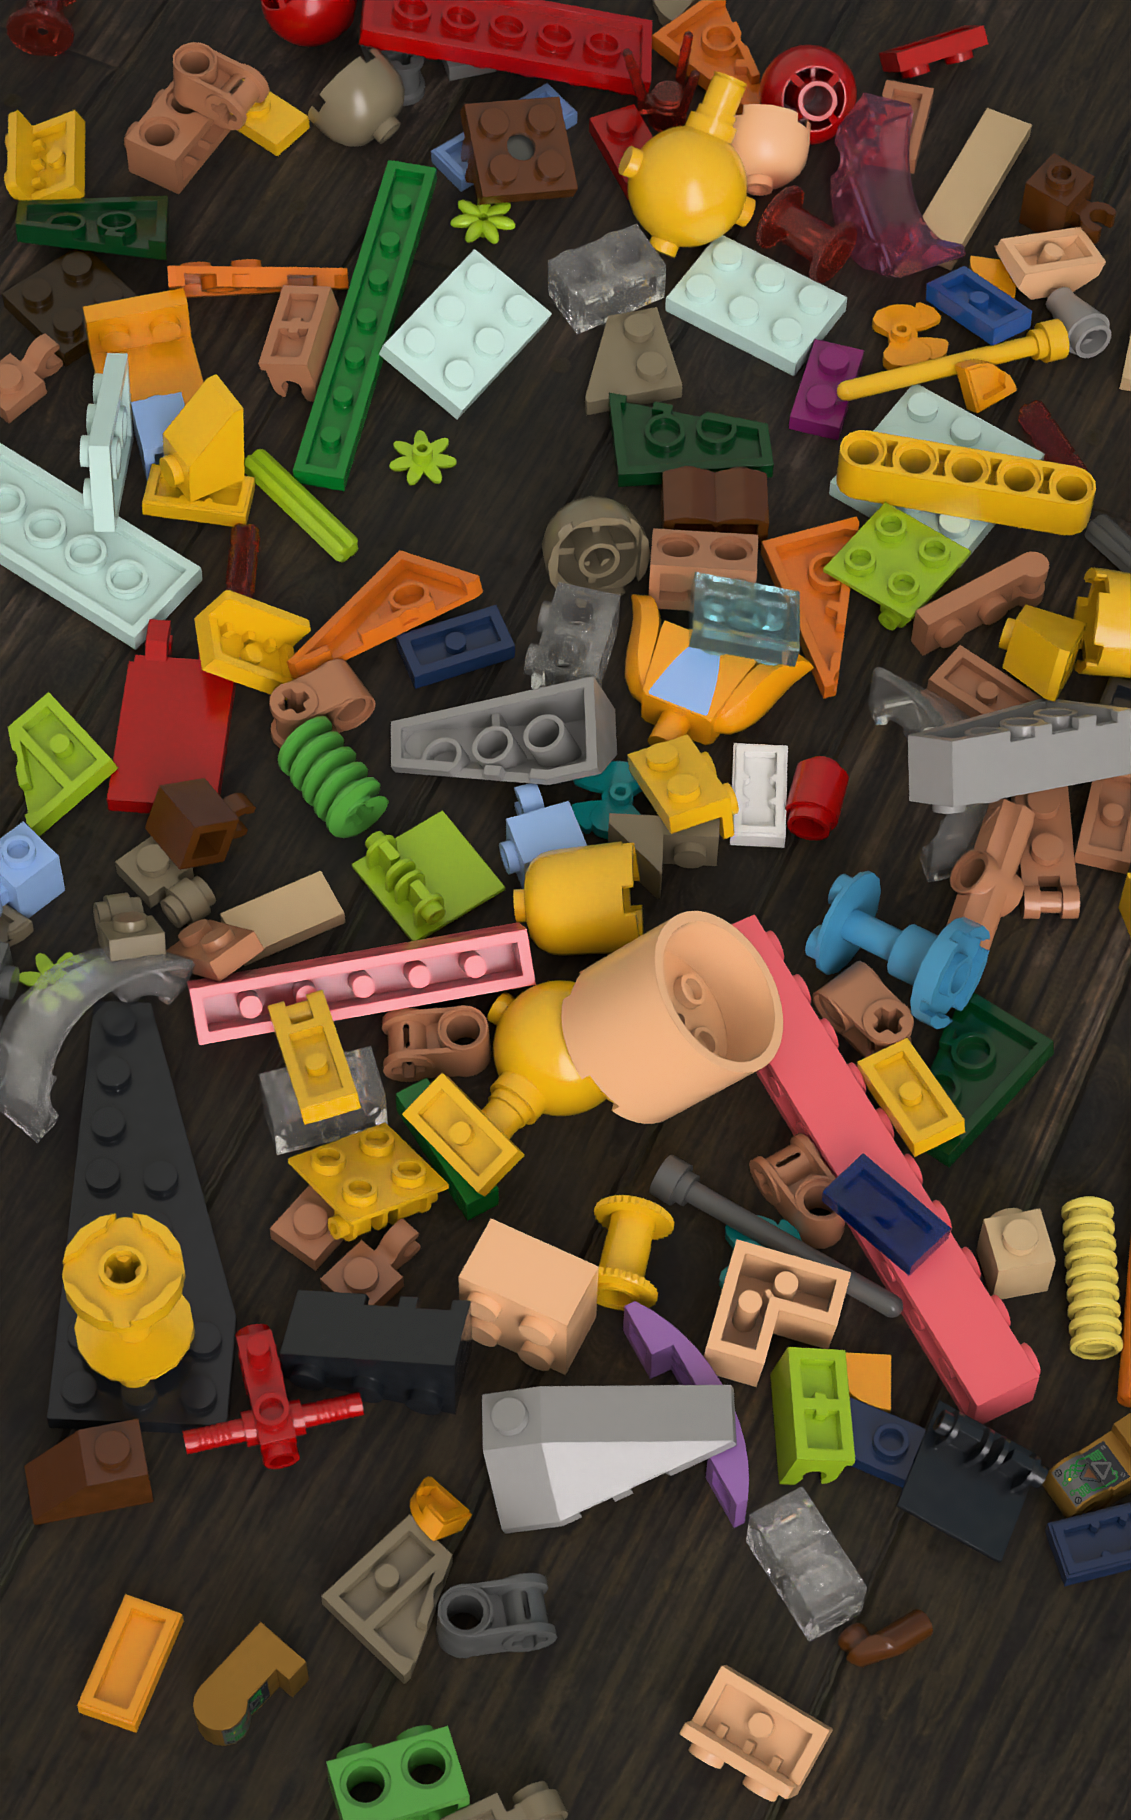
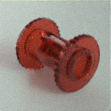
M26 0L25 8L22 7L21 10H16L7 20L6 29L9 39L16 47L31 55L56 56L64 53V51L71 47L74 41V29L69 20L65 19L63 15L64 7H68L69 4H73L77 0ZM44 28L48 30L49 33L41 35L40 33H38V29Z
M795 185L787 187L773 198L763 212L756 230V241L759 246L766 249L775 246L779 241L811 262L809 268L810 279L818 283L827 282L839 272L848 260L856 243L857 227L848 220L839 223L834 228L802 208L805 196H803L804 192L800 187Z

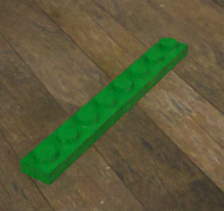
M388 160L294 464L293 477L300 484L345 491L384 360L379 353L383 345L391 337L437 183V168Z

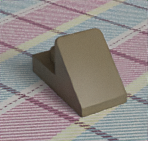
M609 813L608 843L620 841L623 843H635L640 874L639 882L654 897L660 899L662 864H676L683 868H698L703 865L717 866L720 818L671 834L657 815Z

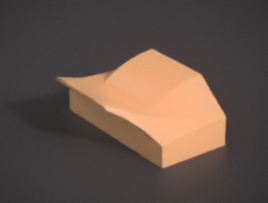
M1081 227L1003 238L998 245L994 246L1017 288L1031 300L1049 297L1052 292L1061 287H1068L1074 292L1098 277L1106 263Z

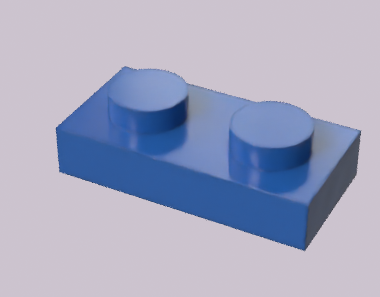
M966 266L943 275L926 285V301L992 346L1031 328L1032 310Z

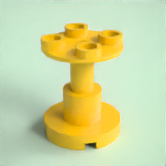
M115 1213L100 1216L77 1232L65 1250L62 1278L67 1301L77 1313L74 1329L80 1354L90 1368L110 1380L119 1381L125 1387L139 1388L146 1385L150 1380L159 1378L178 1365L190 1348V1344L194 1339L195 1328L190 1304L182 1294L186 1273L179 1242L167 1226L148 1215L132 1213L133 1218L123 1217L117 1219Z

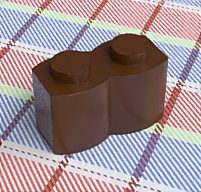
M682 466L663 472L660 493L661 529L758 535V548H761L762 541L767 540L769 507L766 473L746 467H733L714 473L694 466Z

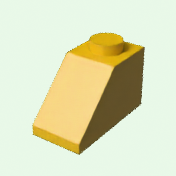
M217 374L208 377L163 432L164 457H161L159 460L162 474L171 487L178 486L190 503L245 479L243 407Z
M1025 604L1016 619L1008 617L999 642V648L1007 650L1002 668L1043 698L1055 702L1073 671L1087 623Z

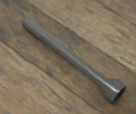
M671 1154L658 1169L649 1189V1194L669 1206L675 1202L681 1206L689 1203L766 1248L849 1271L851 1275L846 1294L886 1317L894 1318L902 1313L903 1301L899 1296L699 1183L700 1176L692 1172L693 1165Z

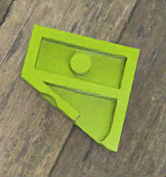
M49 692L8 726L11 747L18 760L16 765L18 782L24 791L28 813L25 814L26 823L39 837L118 769L113 760Z

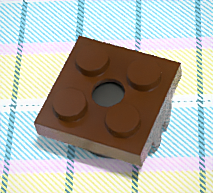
M559 96L464 104L460 111L465 135L462 143L461 160L462 162L468 161L465 181L474 183L478 205L574 196L578 186Z

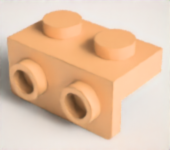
M723 1665L693 1719L685 1722L679 1734L692 1742L689 1752L695 1757L718 1769H721L724 1763L729 1764L746 1775L742 1782L745 1787L757 1795L775 1802L778 1795L789 1799L798 1794L833 1729L728 1665Z

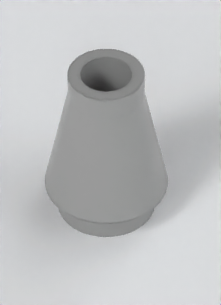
M1061 287L1050 294L1046 301V308L1052 314L1053 319H1059L1064 324L1069 338V352L1082 358H1091L1101 353L1111 340L1109 319L1076 296L1068 287Z

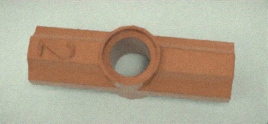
M1006 799L989 803L974 849L969 850L955 863L950 876L951 887L958 894L947 925L954 919L966 917L983 925L990 933V940H981L980 946L987 950H990L1000 918L1012 912L1023 896V880L1016 872L1035 813L1025 805L1016 804Z

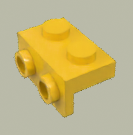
M19 110L9 113L8 134L5 136L8 155L4 181L11 197L19 201L80 199L85 197V121L77 111H70L34 126L31 125Z
M230 590L224 591L194 618L203 671L270 695L281 684L295 680L291 677L287 661L294 655L293 646L311 631L308 619Z
M688 734L627 754L630 773L671 834L720 818L719 834L721 837L727 839L735 835L733 815L739 812L736 795L728 782L722 784L718 779L709 753L706 751L700 753Z

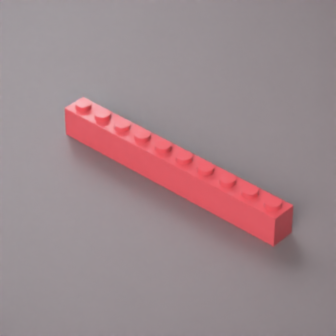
M755 914L731 924L752 943L763 958L776 984L782 1006L783 1033L779 1049L769 1064L756 1071V1074L792 1134L803 1133L818 1150L823 1162L839 1183L843 1185L847 1193L845 1219L847 1225L885 1288L902 1299L903 1311L901 1314L958 1409L970 1418L985 1424L1033 1401L1041 1373L1035 1353L1027 1343L1020 1344L1010 1329V1316L1004 1303L997 1295L990 1296L980 1280L981 1271L975 1256L969 1248H960L951 1233L952 1225L946 1209L940 1201H931L922 1186V1174L915 1159L909 1153L902 1154L894 1141V1129L889 1117L882 1108L875 1109L866 1096V1084L860 1070L852 1062L847 1064L839 1052L838 1038L831 1023L826 1018H818L810 1005L811 996L805 981L799 974L792 976L784 963V952L779 939L773 931L765 932Z

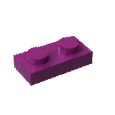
M814 340L791 411L789 429L839 440L851 401L841 400L837 395V387L843 381L858 378L863 364L864 350L822 340Z

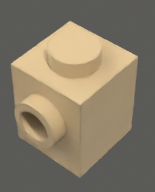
M1008 1208L994 1213L990 1218L983 1219L976 1250L989 1295L995 1294L1000 1299H1007L1048 1291L1056 1259L1041 1209L1022 1211L1019 1208Z

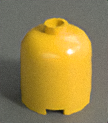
M1091 567L1084 576L1085 582L1092 583L1088 598L1077 597L1073 619L1087 623L1079 649H1082L1083 661H1076L1074 664L1075 671L1086 675L1131 678V573Z
M620 841L555 849L539 854L531 861L526 870L524 889H514L513 899L516 922H527L531 939L540 949L553 955L611 954L644 934L642 905L631 906L630 887H634V881H640L635 843H623Z

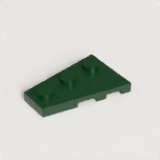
M973 993L962 1011L956 1009L952 1018L953 1021L949 1026L945 1027L939 1041L938 1053L930 1069L965 1120V1133L925 1152L949 1168L1054 1054L1053 1040L976 993Z

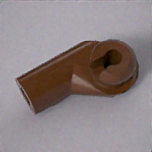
M915 1609L872 1635L865 1624L854 1623L839 1635L838 1645L848 1654L846 1657L848 1662L864 1667L903 1654L932 1635L933 1626L931 1620L923 1611Z

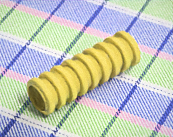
M1094 1196L1079 1197L1067 1202L1062 1206L1061 1216L1065 1221L1062 1226V1232L1066 1237L1063 1249L1067 1254L1064 1259V1265L1068 1270L1065 1276L1066 1284L1069 1287L1066 1297L1070 1303L1067 1313L1071 1320L1068 1330L1071 1337H1073L1069 1344L1072 1354L1083 1359L1102 1360L1113 1357L1121 1352L1123 1340L1119 1336L1122 1331V1323L1118 1319L1121 1307L1116 1302L1119 1299L1120 1291L1116 1285L1119 1279L1118 1272L1115 1269L1117 1256L1113 1252L1116 1248V1239L1113 1236L1115 1223L1111 1219L1113 1218L1114 1207L1111 1202Z

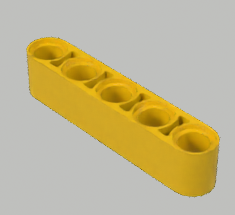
M857 430L843 438L840 444L836 476L837 486L840 491L854 499L881 504L886 502L892 506L1059 535H1074L1087 527L1096 491V483L1092 475L1085 469L1076 466L868 430Z

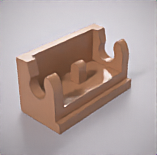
M283 285L258 363L261 370H266L275 392L282 397H286L288 391V383L286 381H292L301 386V393L307 401H314L341 315L331 286Z

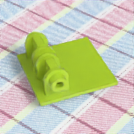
M885 502L823 568V572L878 603L881 614L878 616L880 623L888 630H895L897 627L902 628L913 619L915 611L923 607L971 555V551Z
M443 810L397 838H394L392 835H385L382 831L371 834L365 841V846L368 849L366 856L352 864V868L411 941L425 939L505 890L502 882Z

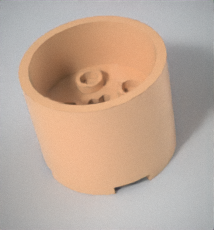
M687 911L677 914L580 971L571 995L564 998L562 1003L561 1019L564 1040L570 1058L581 1079L590 1075L603 1093L614 1102L612 1108L614 1113L630 1121L642 1124H655L665 1121L762 1069L776 1055L783 1033V1013L779 993L763 958L752 943L733 925L718 916L702 911Z

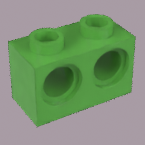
M430 1725L413 1727L399 1734L397 1741L374 1748L370 1743L355 1744L341 1750L336 1755L337 1759L326 1762L328 1780L340 1820H440L470 1805V1796L448 1726L435 1730ZM423 1764H433L444 1772L443 1776L432 1784H420L413 1780L410 1775L415 1768ZM362 1782H373L383 1789L382 1794L372 1802H359L350 1796L351 1790Z

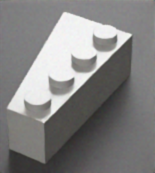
M1041 698L908 735L909 801L932 804V811L935 813L954 814L964 812L966 805L993 803L1002 798L1131 774V708L1056 699L1054 702Z

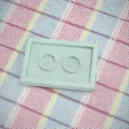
M722 235L710 243L666 297L665 311L795 376L809 358L814 340H823L846 311L847 297Z
M474 249L388 339L379 355L454 418L458 419L544 327L552 313Z
M107 353L103 373L94 374V404H88L86 416L87 435H82L80 440L81 467H89L90 478H85L83 485L84 510L93 511L94 532H115L133 444L128 353Z

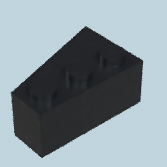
M310 1290L297 1291L280 1351L283 1378L290 1379L294 1385L306 1390L319 1391L324 1389V1387L347 1391L349 1394L360 1392L363 1402L378 1403L385 1399L404 1403L408 1408L420 1414L437 1415L441 1411L456 1414L472 1352L471 1301L453 1300L451 1310L420 1308L421 1300L418 1297L401 1296L398 1307L368 1305L370 1298L367 1294Z

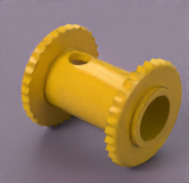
M614 1195L603 1198L597 1202L594 1208L595 1219L608 1230L598 1269L597 1304L624 1311L625 1305L636 1301L650 1308L655 1305L658 1299L657 1288L650 1281L645 1280L644 1277L651 1251V1241L668 1237L674 1229L675 1222L666 1209L650 1200L630 1195Z

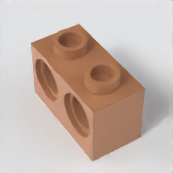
M173 80L166 89H162L156 94L150 109L139 122H133L126 132L124 147L127 151L129 172L180 194L231 130L179 104L174 97Z
M653 528L648 596H652L655 599L658 609L754 615L758 535Z

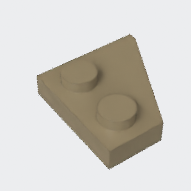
M657 307L608 316L585 396L586 415L609 411V392L627 396L628 403L638 405L682 398V382Z
M409 1514L321 1596L322 1605L405 1685L412 1677L453 1564L452 1554L438 1540L433 1542Z

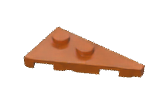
M700 0L652 35V49L706 91L712 76H714V71L727 74L745 82L747 86L735 114L742 115L743 105L759 104L760 73L748 46L744 45L741 41L742 33L737 21L732 22L726 9V0Z
M258 259L231 261V266H211L209 262L182 263L180 266H167L169 289L184 288L186 298L281 293L283 285L331 286L332 290L349 289L348 268L262 267L261 260Z
M857 516L764 540L761 544V556L805 658L814 667L811 671L823 699L836 696L851 589L849 586L823 572V568L858 532L859 520Z
M399 550L287 661L291 677L297 679L334 659L346 661L479 597L483 593L479 575Z

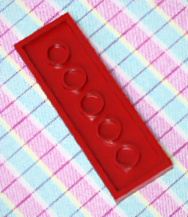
M363 0L359 45L370 46L383 51L391 50L419 55L432 60L440 59L468 64L476 68H489L517 73L525 77L555 80L573 86L582 85L604 89L622 95L631 94L647 97L649 92L652 68V20L545 0Z

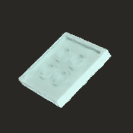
M919 384L912 385L874 429V432L1042 461L1045 455ZM836 476L830 482L829 495L870 518L883 505L846 496L837 486ZM893 506L971 551V554L995 526V523Z

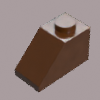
M139 1419L78 1430L24 1465L34 1525L154 1502Z

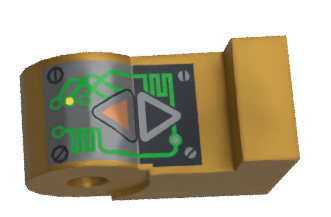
M1131 1413L1115 1422L1110 1432L1084 1449L1067 1456L1048 1471L1042 1486L1065 1518L1105 1509L1131 1493Z
M260 1622L196 1692L193 1708L199 1732L205 1740L214 1745L227 1746L235 1744L249 1730L251 1716L279 1687L293 1697L309 1681L306 1661Z

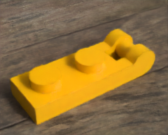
M323 990L306 994V1001L285 1006L284 1001L267 1006L304 1125L361 1108L357 1090Z

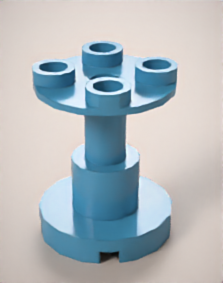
M870 871L859 872L853 878L846 874H841L830 889L828 902L831 906L822 925H818L811 932L805 947L806 955L815 959L816 967L822 973L830 975L839 972L845 967L858 950L862 948L888 961L887 970L891 976L913 986L910 1000L911 1015L935 1029L944 1028L949 1025L953 1020L945 1014L951 1007L962 1011L980 982L989 954V950L980 946V941L990 940L989 931L983 925L966 917L954 919L939 935L915 924L909 925L902 931L875 918L879 906L881 888L880 879Z

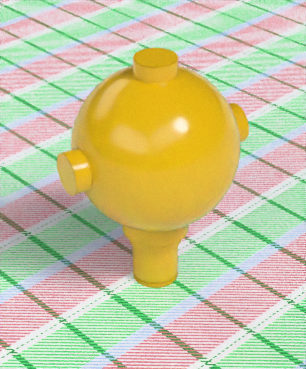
M714 71V76H712L702 104L699 103L696 112L690 111L685 126L666 129L653 136L641 149L629 146L623 154L619 165V174L628 177L627 191L631 209L640 225L652 235L647 246L648 248L675 258L679 247H697L708 244L728 232L734 224L745 227L752 218L756 201L747 196L746 171L740 156L731 145L737 131L733 127L736 120L734 116L747 86L745 82L727 74Z
M557 980L537 984L525 990L516 998L504 992L496 999L488 1013V1021L497 1026L493 1040V1057L499 1077L491 1085V1095L482 1111L509 1139L518 1129L523 1128L526 1124H534L542 1114L570 1116L591 1110L606 1099L614 1103L596 1085L590 1075L581 1079L568 1053L562 1030L561 1014L563 999L571 995L575 984L573 981Z

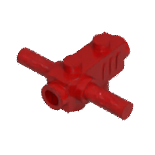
M253 1324L241 1328L235 1334L239 1364L251 1410L240 1412L241 1418L184 1430L182 1433L187 1455L224 1447L225 1445L229 1446L246 1442L247 1447L259 1445L262 1461L266 1468L282 1469L299 1461L300 1456L296 1436L307 1434L306 1428L363 1416L364 1410L360 1392L301 1404L299 1399L288 1401L272 1330L266 1324Z

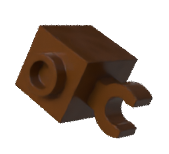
M1053 153L1025 183L1019 223L1037 233L1081 227L1093 244H1097L1100 240L1102 227L1094 222L1102 223L1104 226L1111 228L1114 225L1116 210L1104 202H1090L1095 176Z
M205 778L160 785L145 829L179 870L225 861L232 839L240 838L247 834V827L238 817L254 813L256 807L243 793H233L222 799Z

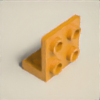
M184 288L83 307L88 347L95 373H103L107 353H128L131 402L147 399L154 395H168L181 392L184 404L186 405L203 384L191 337L188 303Z

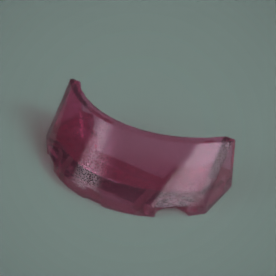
M864 93L838 126L834 143L840 151V164L836 173L831 176V202L834 221L838 226L842 238L841 241L846 251L863 269L871 270L887 277H904L964 257L966 255L964 246L959 243L942 240L935 235L923 219L917 206L909 165L910 131L914 113L911 104Z

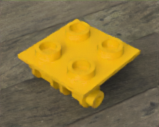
M386 1123L367 1128L288 1158V1163L334 1209V1216L328 1219V1229L336 1240L343 1238L346 1241H352L357 1236L371 1231V1226L376 1230L385 1228L387 1223L395 1224L402 1218L416 1213L427 1212L430 1210L431 1204L437 1201L438 1193L449 1189V1184Z

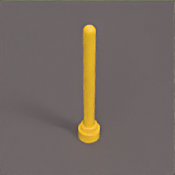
M1059 319L1040 322L1034 326L1033 330L1027 332L1026 337L843 381L837 387V395L843 401H851L957 375L955 364L970 359L983 360L994 365L1030 356L1034 360L1041 359L1044 363L1064 359L1069 354L1067 330Z

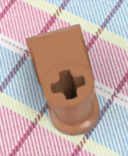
M190 42L181 45L173 55L174 97L177 102L183 107L192 109L216 121V123L226 129L239 130L246 123L247 112L255 103L264 101L269 94L268 83L258 70L250 65L239 63L213 50L206 44Z
M343 659L328 661L316 670L291 682L281 684L274 689L269 703L270 711L274 717L271 723L272 740L276 746L281 748L287 737L297 727L317 716H326L332 723V731L340 733L354 729L371 716L375 709V700L346 661ZM285 698H287V710H285Z
M856 961L813 993V1003L820 1016L826 1018L831 1023L834 1031L841 1034L864 1058L905 1038H908L912 1044L910 1036L914 1027V1020L910 1009L883 984L879 976L866 963Z
M460 1005L431 1009L404 1008L392 1010L382 1018V1030L384 1034L388 1035V1056L383 1062V1072L392 1080L413 1082L425 1078H437L441 1073L448 1077H470L485 1070L490 1063L491 1044L487 1019L480 1010L472 1006ZM464 1037L475 1039L474 1042L467 1045L453 1043ZM410 1042V1046L406 1048V1043Z
M798 1133L791 1137L790 1145L767 1158L757 1156L750 1160V1171L758 1189L765 1199L774 1205L783 1219L787 1220L799 1231L802 1242L815 1249H825L833 1246L841 1239L845 1229L847 1193L843 1185L839 1183L823 1162L818 1150L803 1133ZM823 1208L831 1214L816 1216L811 1214L809 1210Z

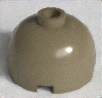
M376 48L369 50L372 60L366 63L361 56L357 57L322 90L319 95L324 99L325 104L319 112L313 106L308 111V119L334 142L355 147L363 146L376 139L382 144L401 125V122L396 117L404 105L405 88L403 81L393 64Z
M588 496L573 500L560 508L549 521L542 541L545 568L550 582L555 588L564 591L568 599L576 603L599 604L625 594L623 588L625 585L629 584L635 576L638 582L644 576L651 557L649 541L641 524L628 507L607 497Z

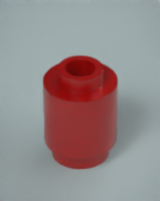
M815 756L797 764L785 807L786 818L788 819L787 827L794 835L806 840H822L827 838L830 831L837 826L849 782L847 772L840 767L838 762L829 757Z

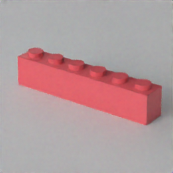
M519 922L230 974L222 981L209 978L187 981L195 1032L199 1045L274 1032L268 1005L284 1001L285 1006L306 1001V994L323 990L332 1019L337 1021L536 985L527 929Z

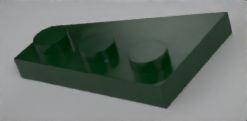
M168 195L18 201L15 223L17 242L167 260L169 228Z
M609 392L608 406L618 487L662 484V474L664 471L682 466H694L714 473L733 467H746L766 473L767 478L773 477L774 463L768 423L706 412L699 417L674 412L673 405L654 401L653 407L628 403L627 396Z

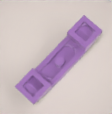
M636 1301L625 1305L623 1331L650 1379L672 1370L680 1385H723L699 1350L670 1322ZM736 1412L737 1446L709 1458L706 1470V1479L734 1528L745 1523L749 1489L746 1445Z

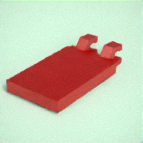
M149 619L145 655H135L134 661H129L113 757V762L118 769L110 775L107 804L110 811L150 813L160 785L205 778L219 795L221 794L236 682L203 671L200 654L199 659L172 658L173 635H170L171 621Z

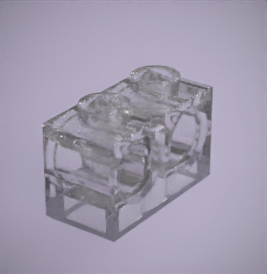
M637 224L620 231L607 233L601 239L574 250H566L557 257L548 260V294L576 334L605 323L608 316L634 311L665 296L666 264Z
M558 582L552 602L543 601L540 609L537 632H541L542 636L539 645L530 643L526 654L524 674L532 676L531 690L591 676L595 677L600 686L602 685L619 628L620 595ZM566 665V666H570V667H568V668H561V667H558V666Z
M371 1046L344 1053L361 1108L304 1125L286 1067L259 1074L263 1109L277 1155L339 1140L382 1123L387 1124L386 1094Z
M803 1486L750 1514L746 1542L809 1642L861 1614L867 1586Z

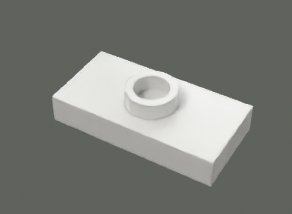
M734 743L732 789L737 798L739 812L733 815L735 835L730 837V845L785 847L788 746Z

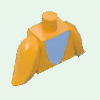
M632 594L631 596L633 621L625 658V679L632 697L641 703V717L646 722L655 725L648 738L650 746L687 734L691 740L709 745L717 739L720 733L731 735L743 731L760 720L795 682L814 668L808 660L797 652L774 655L758 664V656L671 622L664 621L661 627L660 613L655 599L647 595Z

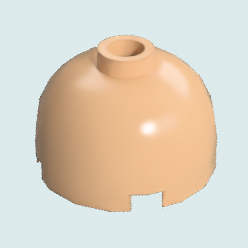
M743 105L742 115L734 116L736 120L733 127L737 131L731 145L743 162L747 176V193L758 196L767 195L773 189L783 187L793 181L806 165L810 145L811 123L806 120L804 125L798 123V113L791 109L775 105Z

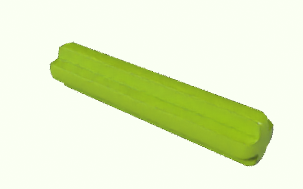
M257 449L252 455H248L245 458V473L249 477H255V483L336 561L345 562L350 556L356 554L358 551L357 537L266 450Z

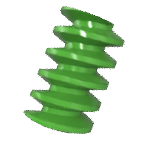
M317 716L307 720L287 737L280 748L277 758L279 768L287 776H290L291 783L299 791H302L304 800L314 807L315 814L322 821L326 822L327 829L335 837H353L372 826L385 812L389 801L384 796H377L380 791V783L374 777H367L368 768L362 762H355L356 753L351 747H343L344 738L339 732L332 731L331 721L326 716Z

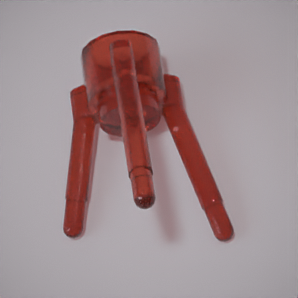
M690 31L685 32L683 36L675 80L658 83L651 90L650 94L646 92L632 51L625 49L622 53L637 97V110L640 114H648L650 126L659 132L673 127L685 126L687 113L698 85L700 73L697 70H693L690 73L685 85L693 41V34Z

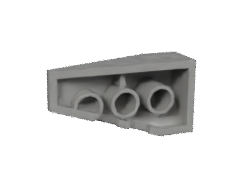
M594 676L391 721V767L398 773L551 785L601 774L617 755L615 708Z
M731 1385L539 1386L482 1395L483 1453L501 1528L505 1534L567 1525L582 1518L580 1512L610 1498H613L615 1502L633 1494L631 1488L664 1473L672 1476L737 1446L734 1389Z

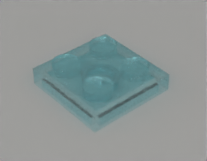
M695 572L691 587L689 647L701 649L711 655L729 654L754 659L764 665L782 664L795 667L800 650V592Z

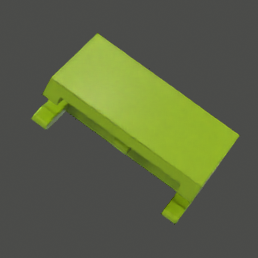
M788 1347L770 1373L779 1484L796 1485L803 1479V1475L809 1472H820L821 1483L826 1484L837 1479L846 1466H852L855 1463L845 1350Z

